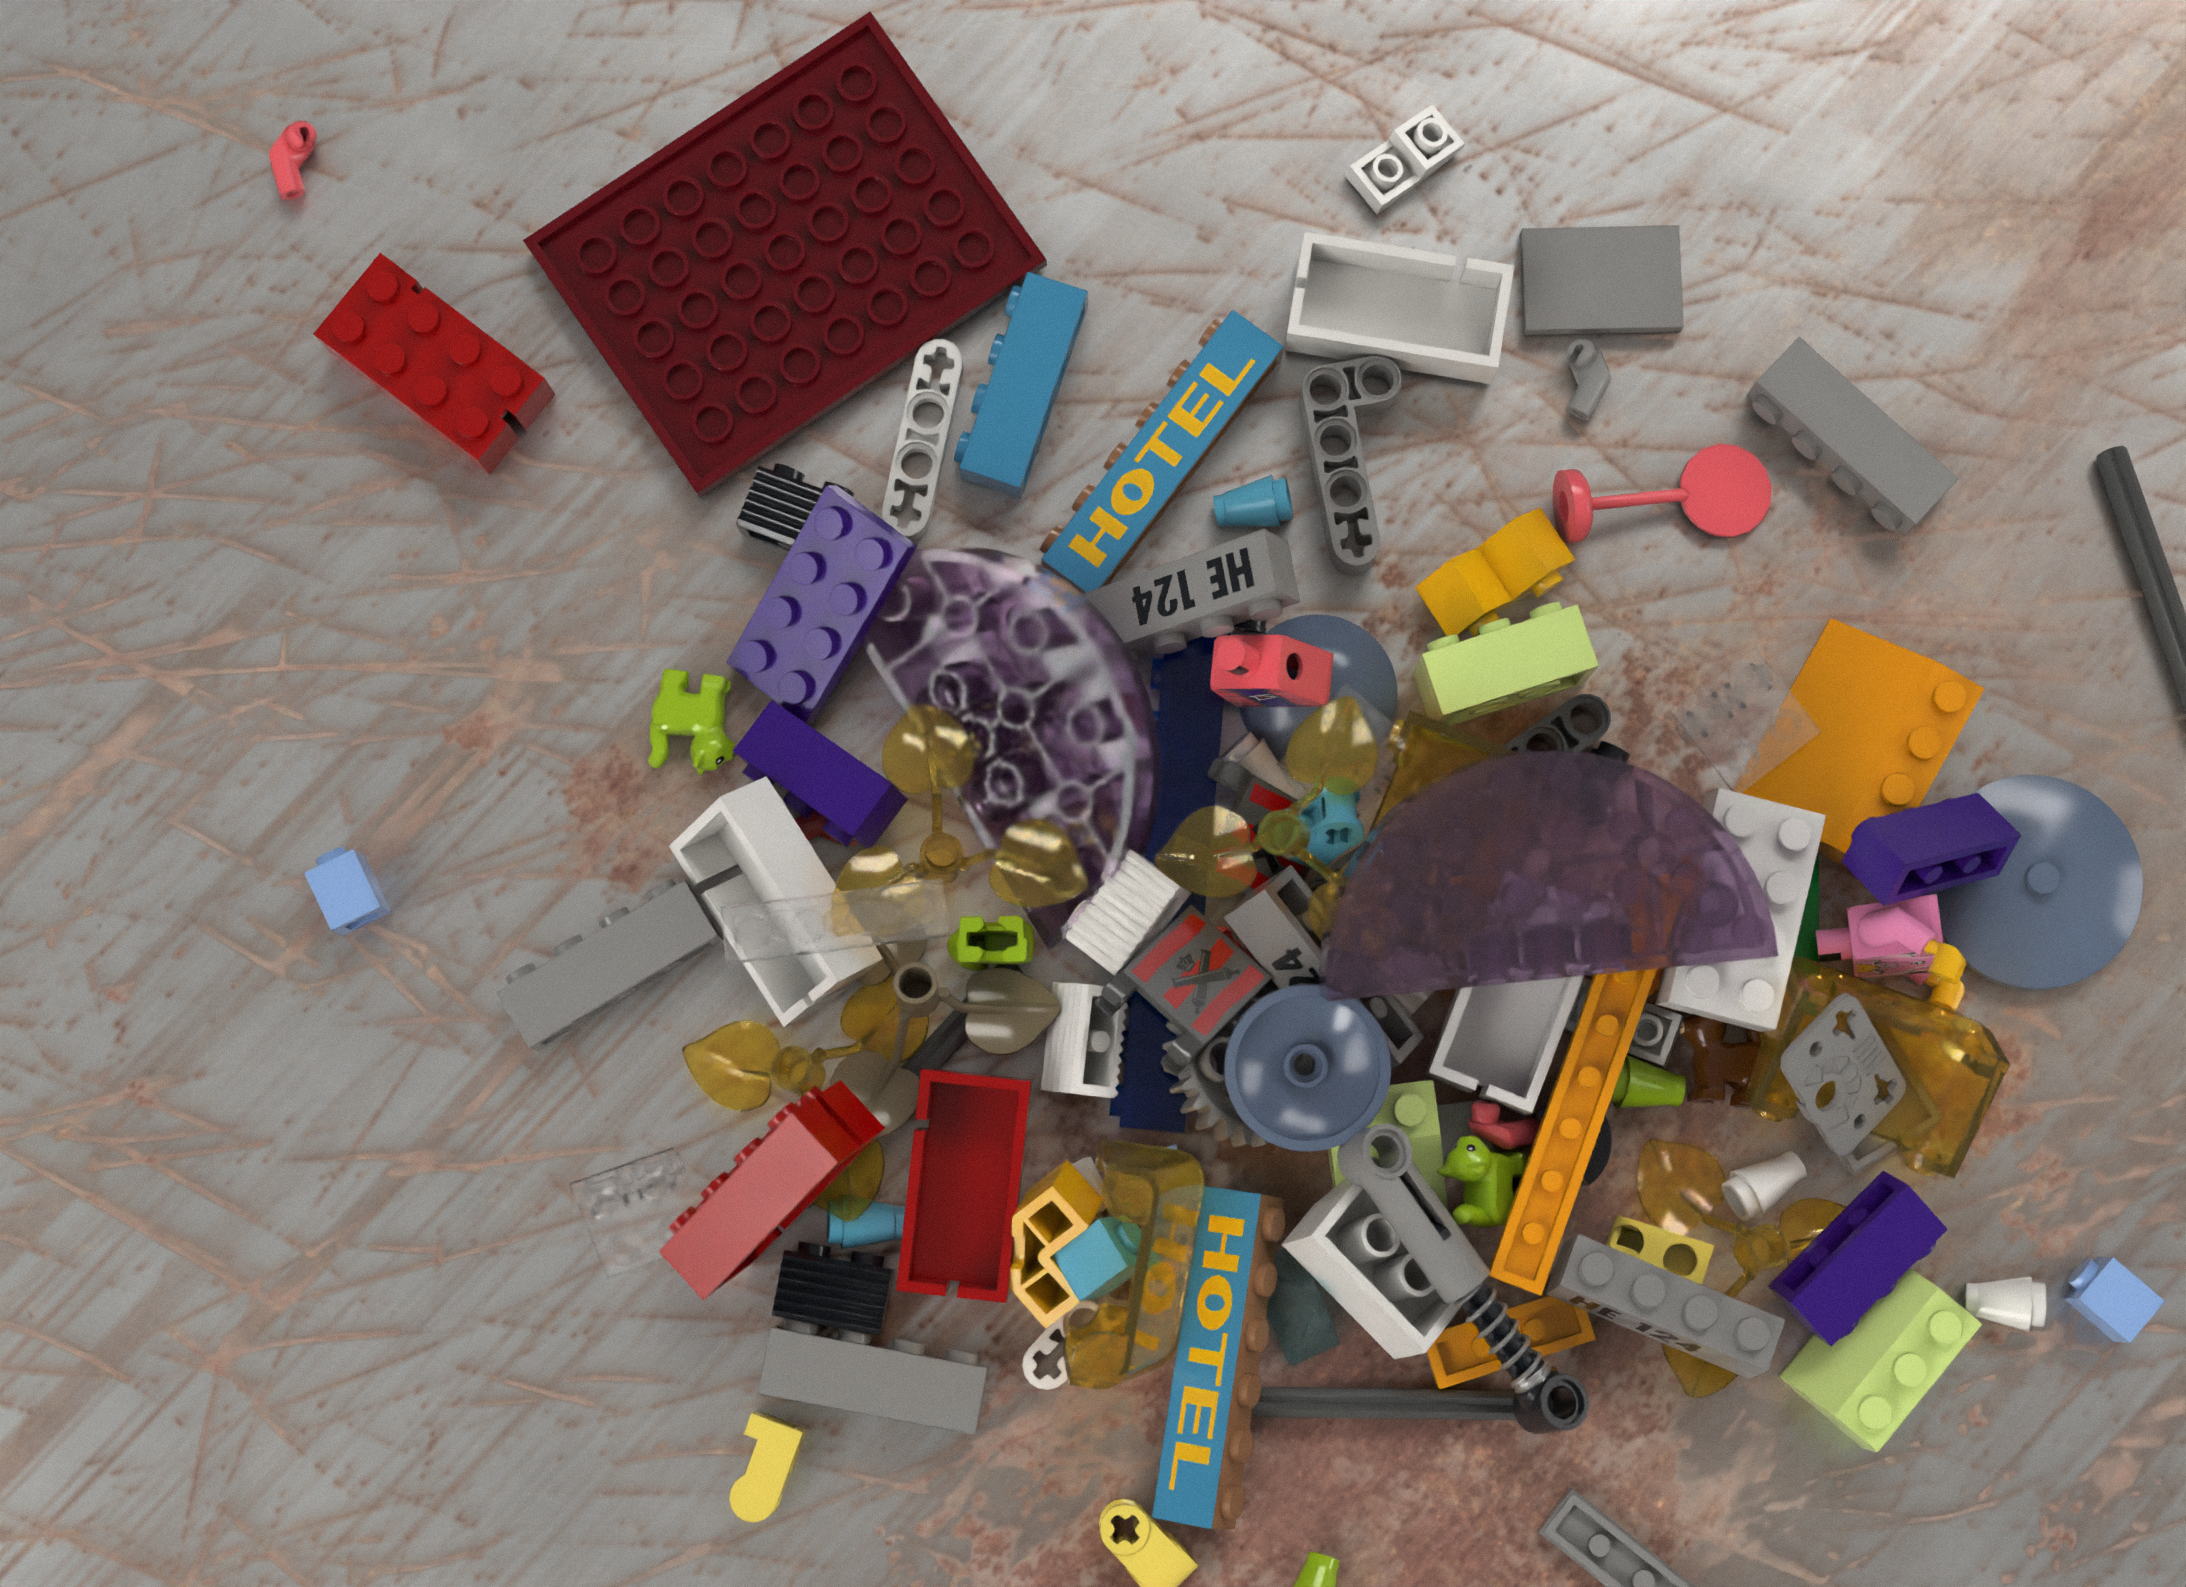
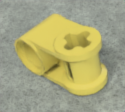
M1127 1498L1114 1499L1102 1510L1099 1518L1101 1539L1106 1547L1126 1567L1127 1572L1140 1587H1178L1199 1566L1182 1544L1169 1531L1164 1530L1134 1500ZM1119 1515L1121 1518L1127 1519L1134 1515L1136 1519L1133 1525L1136 1534L1131 1538L1125 1533L1114 1537L1112 1535L1115 1530L1113 1517Z

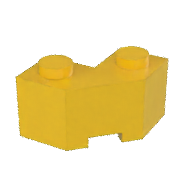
M1539 507L1512 519L1477 548L1448 560L1415 586V589L1447 636L1454 634L1460 636L1470 631L1472 636L1476 637L1479 635V627L1499 620L1500 618L1497 614L1533 592L1538 598L1559 585L1564 580L1559 572L1576 559Z
M1068 1159L1027 1190L1012 1216L1011 1237H1014L1009 1288L1045 1329L1081 1303L1078 1301L1052 1255L1090 1227L1103 1202L1099 1194Z

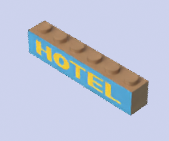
M1233 309L1223 322L1217 318L1211 322L1198 342L1203 349L1192 363L1184 359L1177 366L1167 382V385L1172 388L1160 404L1154 400L1149 403L1135 424L1140 429L1129 445L1120 442L1104 463L1103 467L1108 470L1097 487L1089 483L1081 491L1072 505V509L1077 513L1065 528L1056 525L1040 547V551L1044 553V556L1041 558L1042 570L1077 596L1112 583L1280 363L1284 346Z
M1202 1186L1152 1518L1208 1529H1235L1236 1520L1242 1513L1245 1501L1244 1490L1241 1487L1244 1464L1249 1460L1253 1447V1437L1249 1431L1252 1409L1256 1406L1261 1393V1380L1258 1376L1260 1354L1265 1349L1269 1338V1324L1266 1320L1268 1300L1277 1284V1269L1274 1265L1277 1242L1282 1238L1285 1229L1282 1198Z

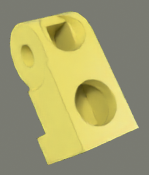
M1615 1215L1605 1244L1701 1285L1715 1246Z
M758 1410L751 1413L744 1435L757 1439V1443L745 1475L735 1481L729 1496L731 1509L737 1517L748 1522H758L766 1519L776 1511L787 1487L808 1430L807 1428Z

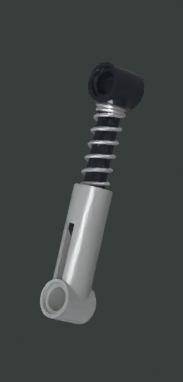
M1378 1124L1355 1133L1347 1142L1341 1144L1337 1158L1338 1166L1343 1176L1350 1183L1363 1186L1445 1303L1456 1301L1455 1307L1461 1306L1468 1315L1466 1322H1473L1479 1331L1477 1338H1484L1490 1346L1488 1354L1492 1355L1495 1353L1502 1363L1499 1370L1506 1369L1512 1377L1510 1386L1515 1388L1512 1403L1517 1422L1526 1431L1533 1434L1573 1430L1580 1426L1587 1417L1589 1409L1588 1394L1583 1384L1575 1377L1568 1374H1559L1555 1367L1548 1366V1362L1541 1359V1351L1532 1350L1529 1346L1530 1336L1519 1332V1320L1509 1318L1507 1315L1508 1305L1498 1302L1495 1298L1496 1288L1489 1287L1484 1282L1490 1274L1489 1268L1412 1161V1147L1407 1135L1399 1127L1392 1124ZM1371 1145H1372V1146L1377 1150V1152H1378V1155H1379V1164H1378V1166L1373 1162V1160H1372V1158H1371V1155H1370V1147H1371ZM1548 1395H1550L1553 1400V1414L1550 1412L1548 1408Z

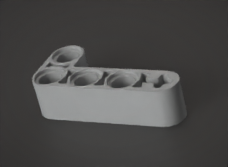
M1369 356L1315 367L1306 374L1299 396L1301 417L1329 558L1332 565L1340 573L1347 576H1358L1366 573L1373 566L1380 548V535L1356 419L1387 412L1396 401L1401 386L1402 374L1398 365L1392 359L1384 356ZM1369 376H1379L1388 383L1390 390L1382 395H1373L1364 389L1362 381ZM1327 385L1336 391L1338 399L1329 405H1322L1312 398L1310 391L1316 386ZM1329 435H1336L1347 443L1348 450L1342 455L1332 456L1322 449L1320 441ZM1338 486L1350 487L1356 492L1358 502L1350 507L1339 506L1332 500L1330 492ZM1356 522L1353 530L1355 541L1358 546H1365L1361 557H1354L1351 549H1344L1349 536L1348 524Z

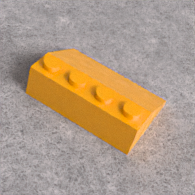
M1830 618L1732 791L1826 815L1817 853L1850 871L1842 863V860L1852 842L1851 836L1855 828L1867 818H1877L1901 812L1910 807L1917 808L1920 806L1985 688L1938 661Z

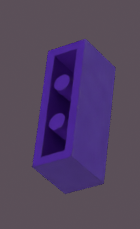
M773 700L768 703L733 750L747 764L742 772L753 782L767 776L772 785L774 784L786 792L783 801L787 806L805 819H808L813 812L826 820L821 829L847 848L854 840L870 851L908 800L893 783Z
M1979 793L1954 799L1947 798L1941 802L1917 808L1910 807L1904 811L1877 818L1870 817L1865 819L1853 831L1851 836L1852 842L1842 863L1885 906L1998 876L2020 839L2021 834Z
M1882 1171L1768 1287L1808 1331L1832 1346L1839 1338L1847 1336L1855 1329L1859 1318L1877 1300L1886 1297L1894 1290L1898 1279L1916 1261L1925 1258L1932 1252L1936 1241L1948 1229L1908 1184Z

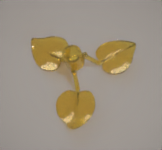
M1345 696L1330 701L1315 710L1293 733L1286 752L1288 772L1295 780L1303 783H1314V785L1297 803H1292L1288 811L1275 810L1265 815L1258 826V835L1254 837L1253 842H1249L1250 828L1248 823L1239 813L1224 806H1207L1190 814L1179 825L1168 843L1155 856L1154 861L1167 877L1181 887L1207 897L1226 898L1243 892L1253 883L1257 870L1255 861L1250 853L1259 851L1263 847L1267 852L1280 857L1292 858L1298 856L1300 860L1306 862L1329 882L1319 886L1312 893L1308 904L1309 922L1317 937L1332 948L1344 952L1386 955L1394 948L1401 924L1400 902L1394 883L1381 867L1361 858L1348 861L1336 875L1328 866L1307 850L1310 842V829L1306 821L1300 817L1302 811L1321 795L1324 787L1337 795L1355 793L1368 784L1377 769L1378 746L1376 738L1357 700L1351 696Z
M917 704L907 710L887 735L882 750V766L887 779L904 793L918 795L931 789L932 835L927 837L922 843L918 863L910 862L904 867L896 852L884 846L871 847L853 856L841 871L832 900L833 929L835 935L840 938L857 936L887 938L903 934L912 929L924 913L926 891L918 878H923L927 883L934 886H945L952 883L958 877L960 870L969 871L971 866L989 859H996L989 873L991 889L1006 902L1017 906L1044 907L1066 902L1087 889L1088 878L1069 837L1058 826L1041 819H1028L1010 826L1003 834L1001 850L989 848L969 857L963 856V848L958 839L951 834L943 833L941 788L956 789L964 786L969 781L974 767L973 747L966 732L952 717L937 708Z
M890 975L886 981L877 986L861 987L847 1000L840 1016V1026L847 1036L857 1041L853 1045L825 1050L819 1047L812 1054L799 1046H787L780 1050L779 1042L769 1028L755 1021L741 1020L723 1025L704 1038L684 1046L682 1053L688 1069L700 1088L715 1102L730 1110L742 1112L760 1108L767 1102L771 1094V1079L778 1086L797 1097H802L816 1085L821 1089L826 1078V1071L823 1065L825 1060L850 1056L865 1048V1050L880 1053L889 1062L893 1054L899 1022L898 1014L900 1012L893 987L894 976ZM929 1015L922 1018L912 1017L910 1019L900 1063L910 1059L924 1044L928 1034ZM875 1139L813 1204L845 1222H852L859 1218L874 1201L883 1180L885 1159L880 1141Z
M1651 1138L1645 1142L1638 1159L1636 1184L1639 1200L1644 1212L1657 1227L1684 1235L1689 1233L1700 1219L1707 1226L1732 1233L1737 1237L1733 1245V1253L1737 1263L1744 1270L1743 1274L1724 1293L1732 1298H1735L1750 1281L1755 1280L1757 1273L1779 1267L1786 1260L1788 1266L1847 1207L1821 1198L1802 1199L1790 1204L1781 1213L1779 1227L1766 1223L1748 1229L1743 1223L1735 1224L1713 1217L1708 1213L1716 1209L1723 1202L1725 1196L1722 1192V1183L1726 1181L1722 1166L1709 1152L1692 1144ZM1662 1343V1349L1668 1365L1686 1395L1691 1398L1697 1399L1717 1393L1738 1376L1736 1373Z

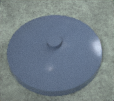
M2019 775L2007 777L1989 783L1970 793H1979L2021 834V837L1998 876L1926 894H1937L1943 943L1957 948L1966 960V968L1976 975L1992 983L2018 990L2034 991L2063 987L2081 981L2106 966L2121 951L2130 938L2140 913L2143 898V876L2140 858L2134 841L2120 818L2107 804L2088 790L2066 780L2050 776Z

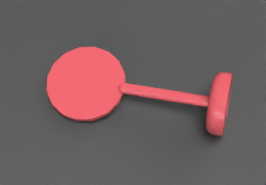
M1717 444L1700 450L1686 463L1679 478V488L1592 497L1588 482L1579 470H1558L1553 483V513L1557 531L1563 542L1576 543L1584 541L1590 533L1593 522V510L1681 501L1684 513L1697 528L1712 536L1732 538L1750 532L1764 519L1771 504L1772 485L1766 468L1754 454L1737 445Z

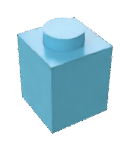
M1126 1214L1099 1218L1088 1229L1052 1255L1079 1302L1107 1296L1154 1261L1145 1247L1146 1239L1143 1232L1133 1221L1129 1220Z

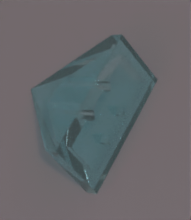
M1285 1248L1277 1251L1274 1259V1265L1277 1269V1284L1268 1300L1267 1315L1291 1367L1340 1345L1323 1297L1312 1275Z

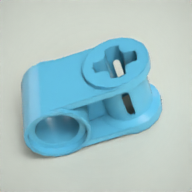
M1332 777L1316 783L1311 791L1289 808L1280 811L1276 815L1267 834L1269 851L1274 855L1312 870L1321 871L1349 848L1359 844L1364 838V826L1357 819L1356 804L1360 801L1361 796L1358 784L1352 779L1344 777Z

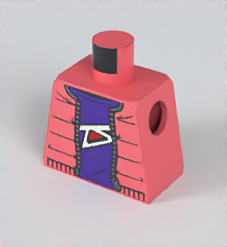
M1220 635L1214 640L1210 678L1211 690L1236 707H1329L1334 654L1286 635ZM1286 667L1294 671L1298 670L1294 680L1289 677Z

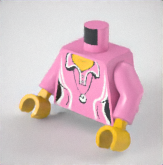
M1937 894L1919 896L1885 906L1880 902L1852 906L1847 908L1848 927L1816 930L1819 963L1852 959L1854 976L1858 978L1906 975L1918 986L1926 983L1933 987L1928 1004L1935 1010L1946 1015H1952L1958 1009L1965 994V988L1960 978L1966 967V960L1957 948L1943 943Z

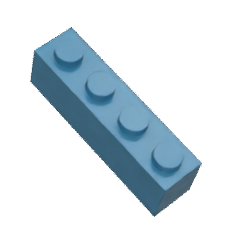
M1028 271L1023 286H1013L1005 309V315L1011 317L1006 335L997 333L989 353L988 364L994 365L988 384L979 383L972 402L971 412L978 414L971 433L962 432L956 447L954 461L961 463L959 467L961 480L1022 499L1088 308V291Z

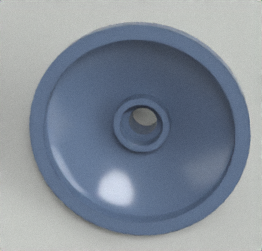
M1331 615L1298 616L1270 629L1264 635H1286L1334 654L1329 707H1239L1247 732L1251 731L1258 740L1264 738L1278 763L1302 772H1334L1350 767L1367 757L1386 736L1397 707L1396 676L1392 663L1383 647L1371 634L1360 626ZM1286 667L1289 677L1294 680L1298 670L1294 671Z
M1291 985L1263 996L1252 1004L1238 1020L1229 1037L1225 1051L1224 1078L1228 1095L1236 1112L1244 1123L1258 1136L1276 1146L1289 1150L1321 1151L1347 1142L1355 1133L1364 1130L1376 1117L1389 1089L1391 1057L1387 1040L1379 1023L1356 999L1342 991L1323 985ZM1301 1054H1309L1313 1058V1067L1307 1073H1298L1294 1069V1061Z

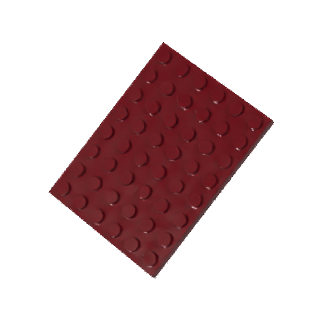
M871 11L523 240L699 498L916 354L919 348L926 342L940 338L1012 290L1014 285L1018 286L1024 282L1027 271L1036 274L1047 266V259Z

